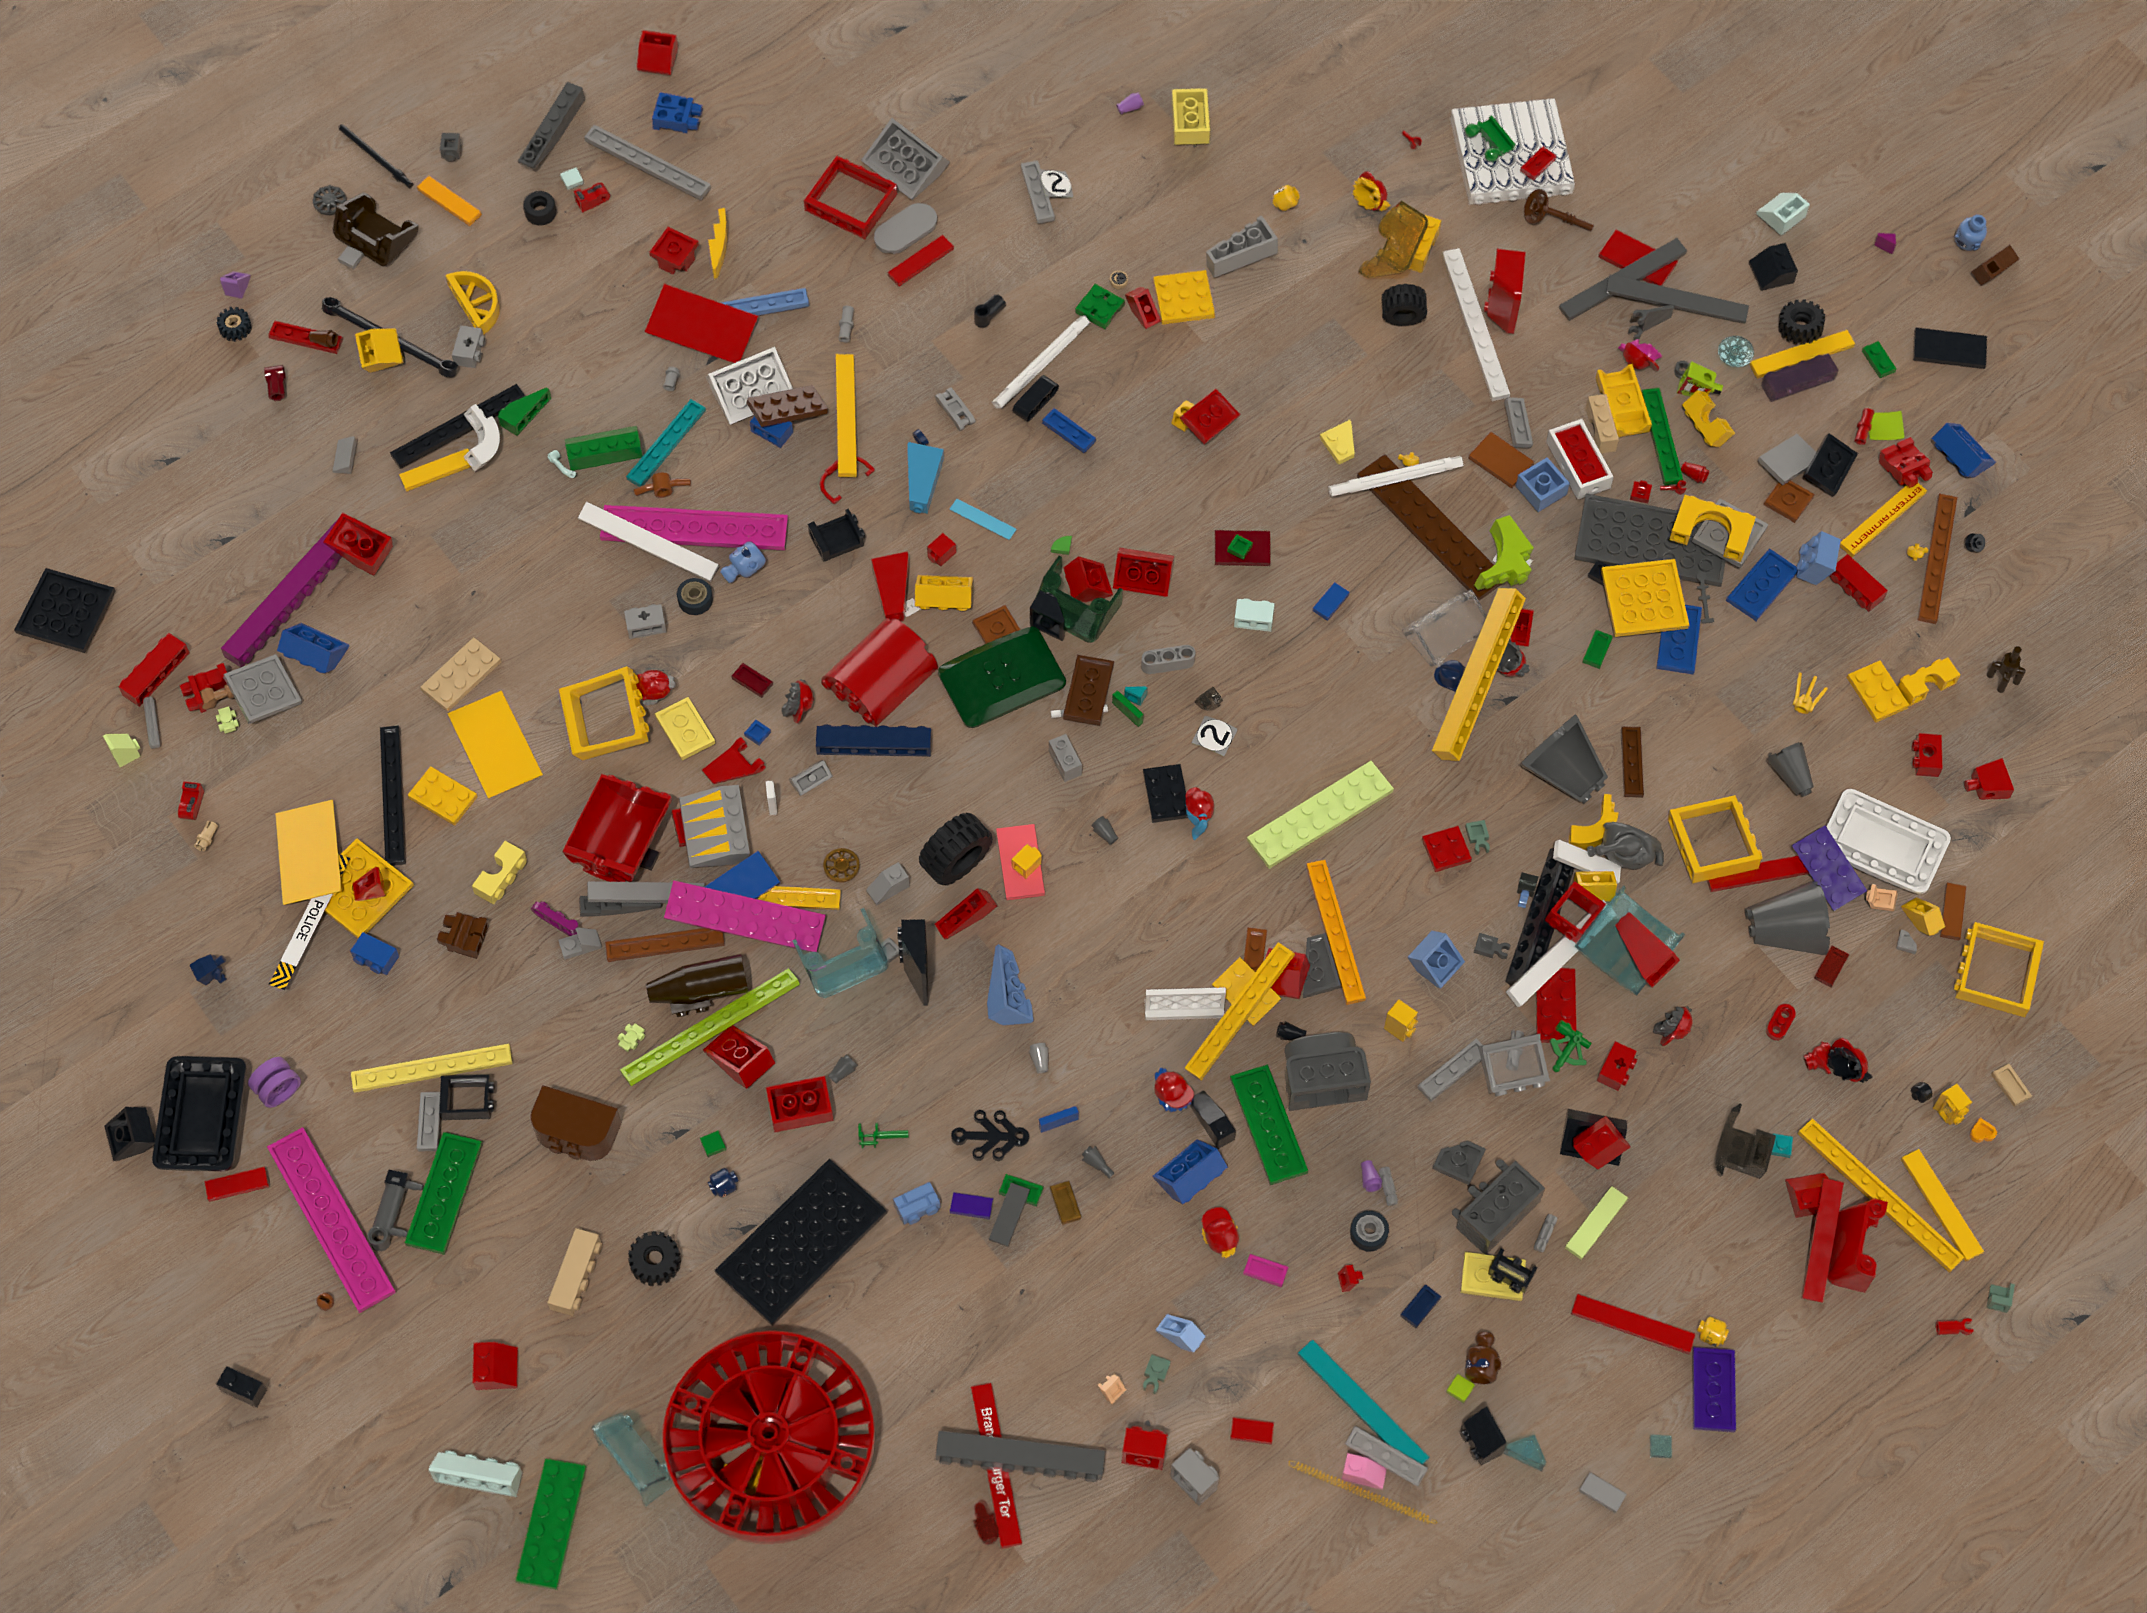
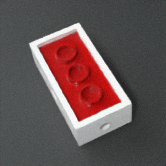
M1582 419L1549 430L1546 442L1565 478L1569 481L1577 500L1584 498L1586 494L1593 495L1611 488L1613 475Z

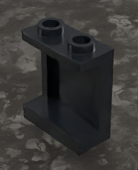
M849 508L845 510L844 516L818 526L815 522L808 524L809 535L823 562L864 546L863 539L865 538V533L862 528H858L856 515L854 513L851 514Z

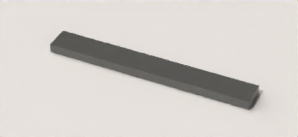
M1675 238L1612 275L1640 281L1687 254V249L1678 238ZM1608 277L1559 305V309L1569 321L1614 296L1605 293Z
M1611 274L1608 277L1605 292L1662 306L1673 305L1675 309L1743 324L1746 323L1749 305Z

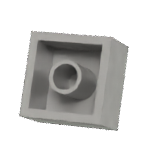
M1189 1448L1171 1465L1170 1477L1200 1506L1217 1490L1219 1474L1212 1466L1208 1467L1203 1462L1204 1458L1199 1452H1193Z

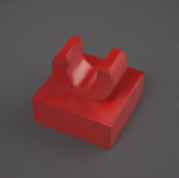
M1640 480V482L1634 481L1630 500L1648 504L1652 485L1647 484V481Z
M1345 1265L1338 1272L1342 1292L1350 1291L1359 1284V1280L1364 1279L1362 1271H1354L1353 1265Z

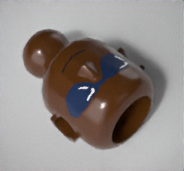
M1479 1332L1475 1337L1477 1346H1472L1467 1352L1465 1376L1470 1382L1487 1385L1496 1381L1498 1371L1501 1369V1360L1499 1359L1498 1352L1492 1348L1495 1342L1494 1335L1489 1332Z

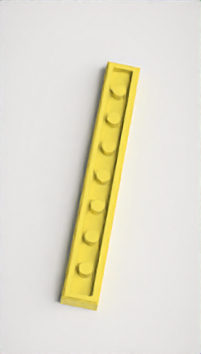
M504 1044L351 1072L353 1091L355 1093L439 1078L441 1076L511 1065L513 1063L510 1045Z

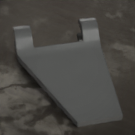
M1669 305L1648 310H1635L1632 317H1641L1637 323L1639 326H1631L1628 334L1637 333L1634 335L1633 340L1640 339L1643 332L1671 318L1674 306Z

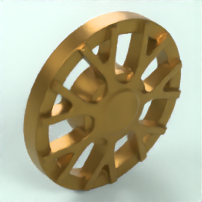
M838 848L827 854L823 862V868L829 879L835 882H847L858 874L860 863L853 851ZM838 853L840 857L835 860L833 855ZM845 853L850 854L848 860L844 858ZM827 861L833 862L834 866H827ZM856 861L857 865L849 866V862ZM835 869L836 873L831 875L829 872ZM850 869L854 871V873L849 875L847 871ZM839 873H844L845 878H838Z

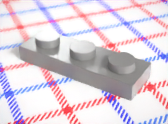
M1507 397L1504 402L1513 446L1531 448L1533 441L1524 398Z
M421 1092L418 1151H437L440 1130V1092Z

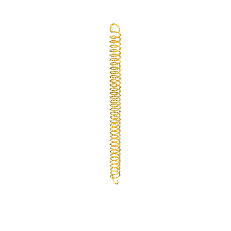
M1306 1464L1305 1467L1303 1468V1470L1305 1469V1474L1307 1473V1471H1306L1307 1464ZM1331 1475V1477H1330V1479H1331L1330 1484H1332V1483L1334 1482V1486H1335V1485L1338 1483V1487H1340V1485H1339L1340 1478L1337 1480V1482H1336V1477H1335V1478L1333 1479V1481H1332L1333 1475ZM1344 1480L1341 1481V1483H1342L1341 1488H1342V1489L1344 1488V1486H1343ZM1351 1483L1348 1485L1349 1492L1352 1490V1488L1350 1489ZM1361 1487L1358 1491V1493L1360 1492V1497L1364 1493V1498L1367 1496L1368 1500L1371 1497V1501H1373V1492L1369 1496L1370 1491L1368 1490V1492L1365 1495V1492H1362ZM1381 1495L1378 1496V1498H1379L1378 1504L1381 1503V1501H1380ZM1414 1508L1410 1512V1514L1412 1513V1518L1416 1514V1517H1419V1521L1423 1518V1523L1426 1519L1427 1524L1431 1522L1428 1521L1429 1515L1425 1518V1513L1421 1517V1512L1417 1516L1418 1510L1414 1513Z

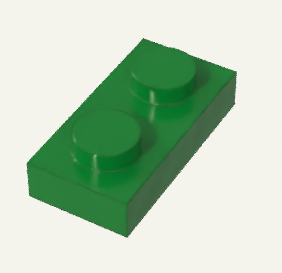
M1879 341L1863 347V354L1879 378L1896 372V366Z

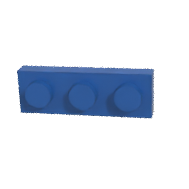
M1055 408L1042 419V424L1083 453L1096 442V438Z

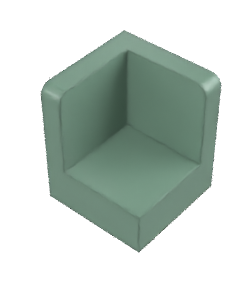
M2010 1283L2008 1288L1991 1285L1987 1308L2007 1313L2012 1307L2015 1284Z

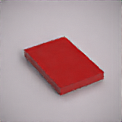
M1214 389L1186 411L1180 419L1205 445L1241 414L1217 389Z

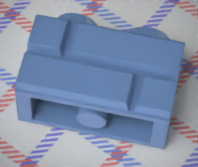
M930 1182L893 1199L894 1207L904 1225L907 1223L910 1225L915 1224L920 1220V1217L926 1214L928 1216L934 1215L940 1208V1201Z

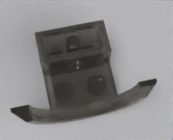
M1738 1104L1731 1109L1724 1124L1715 1155L1714 1168L1719 1177L1723 1176L1724 1169L1727 1167L1761 1179L1767 1172L1776 1135L1759 1129L1750 1134L1733 1128L1742 1104Z

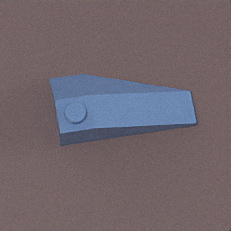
M998 944L995 947L987 999L988 1017L1001 1025L1032 1023V1005L1030 999L1026 1000L1023 992L1026 989L1025 985L1018 978L1017 974L1020 971L1013 951Z

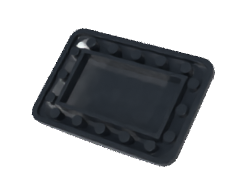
M174 1056L167 1061L152 1163L157 1169L223 1172L233 1166L247 1067L244 1060L229 1057Z

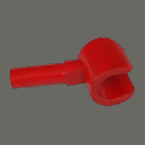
M1405 130L1402 131V135L1411 142V149H1416L1417 145L1415 143L1421 146L1422 140L1420 137H1411Z
M1680 480L1677 485L1660 486V490H1672L1681 495L1687 489L1681 487H1684L1687 483L1684 480Z

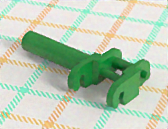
M860 1123L858 1124V1137L861 1140L859 1145H862V1148H864V1145H874V1148H876V1144H878L876 1139L909 1138L908 1130L878 1131V1123H875V1132L873 1134H863ZM864 1137H873V1141H864Z

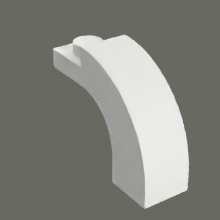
M476 404L471 406L464 414L478 436V445L464 456L474 472L483 467L494 456L500 440L498 426L494 418L491 416L486 419L483 411Z

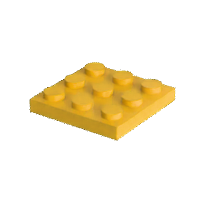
M1206 270L1153 277L1162 325L1215 318Z

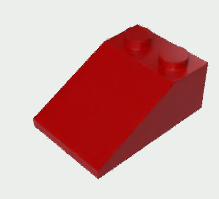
M343 512L323 541L325 545L354 566L373 576L393 547L392 537Z
M733 1025L703 1049L704 1053L723 1071L746 1089L775 1064L768 1047Z

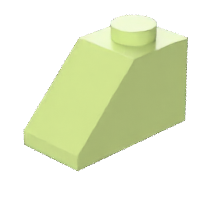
M128 734L103 735L119 767L140 757L138 752L140 749L136 739L131 740Z

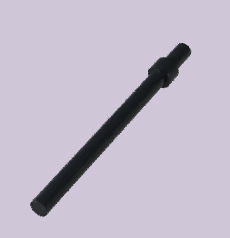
M344 124L339 126L338 129L389 171L395 180L402 182L408 188L413 186V182L405 176V173L392 166Z

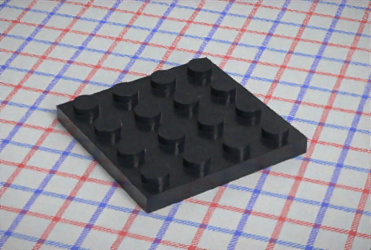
M45 568L14 631L16 634L85 653L116 590L108 585Z

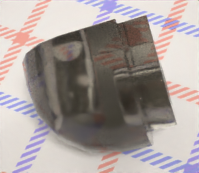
M1212 687L1201 694L1194 702L1201 709L1212 711L1221 706L1220 703L1223 699L1216 689Z

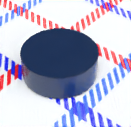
M917 429L913 432L912 435L918 444H929L921 430Z

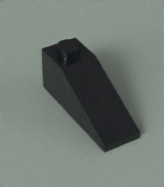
M1204 1090L1194 1095L1190 1107L1217 1149L1234 1141L1236 1131L1222 1110Z

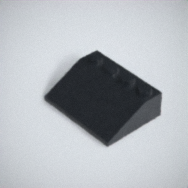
M925 919L901 920V927H897L900 963L904 964V971L922 1004L928 1006Z

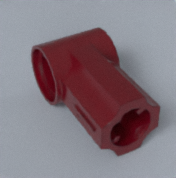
M284 366L264 367L269 399L281 401L285 398L284 381H286Z

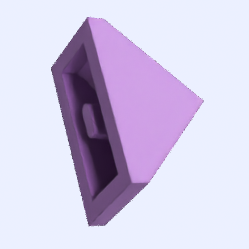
M233 271L220 277L225 295L243 298L251 275Z

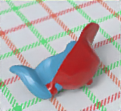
M1193 787L1186 793L1185 806L1189 820L1195 825L1192 829V838L1196 840L1206 830L1207 822L1213 816L1214 800L1210 793Z

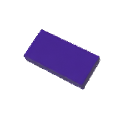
M953 1192L950 1214L990 1220L993 1198Z

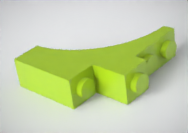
M1510 515L1496 519L1489 530L1496 544V564L1479 575L1474 584L1477 590L1489 589L1495 584H1503L1507 581L1511 586L1518 583L1523 584L1528 580V576L1532 571L1526 561L1530 558L1534 547Z

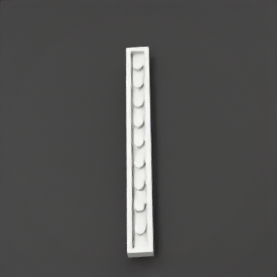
M1460 248L1443 251L1442 258L1491 400L1506 399L1510 397V392Z

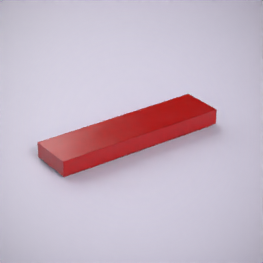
M941 235L888 271V276L900 287L954 250V245L944 235Z
M275 320L268 334L270 339L334 354L338 353L343 342V337L338 335L336 346L328 348L309 340L310 332L318 330Z

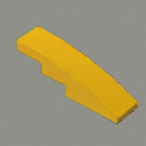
M725 208L718 209L720 223L713 224L715 239L708 240L714 279H717L727 248L728 233Z

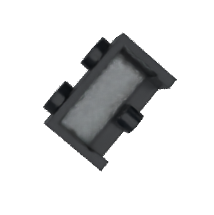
M1501 1248L1488 1274L1491 1275V1279L1499 1284L1504 1282L1509 1285V1289L1513 1292L1525 1294L1538 1267L1534 1266L1532 1270L1523 1267L1521 1259L1515 1258L1512 1261L1503 1256L1505 1250Z

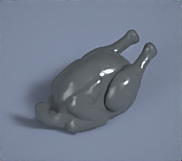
M1618 822L1605 823L1601 845L1597 847L1589 846L1587 848L1588 856L1590 857L1595 856V854L1599 856L1605 855L1613 863L1632 870L1641 869L1653 862L1655 855L1656 865L1663 866L1664 852L1657 838L1638 828Z

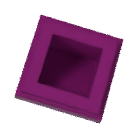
M1878 233L1874 246L1893 254L1896 247V234Z

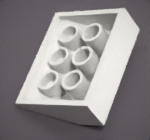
M775 347L706 376L711 390L730 425L753 415L746 404L747 398L793 389Z

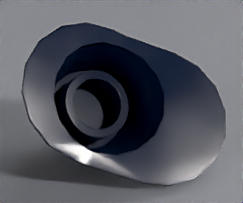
M1449 660L1442 663L1435 669V681L1440 686L1456 692L1466 667L1457 660Z

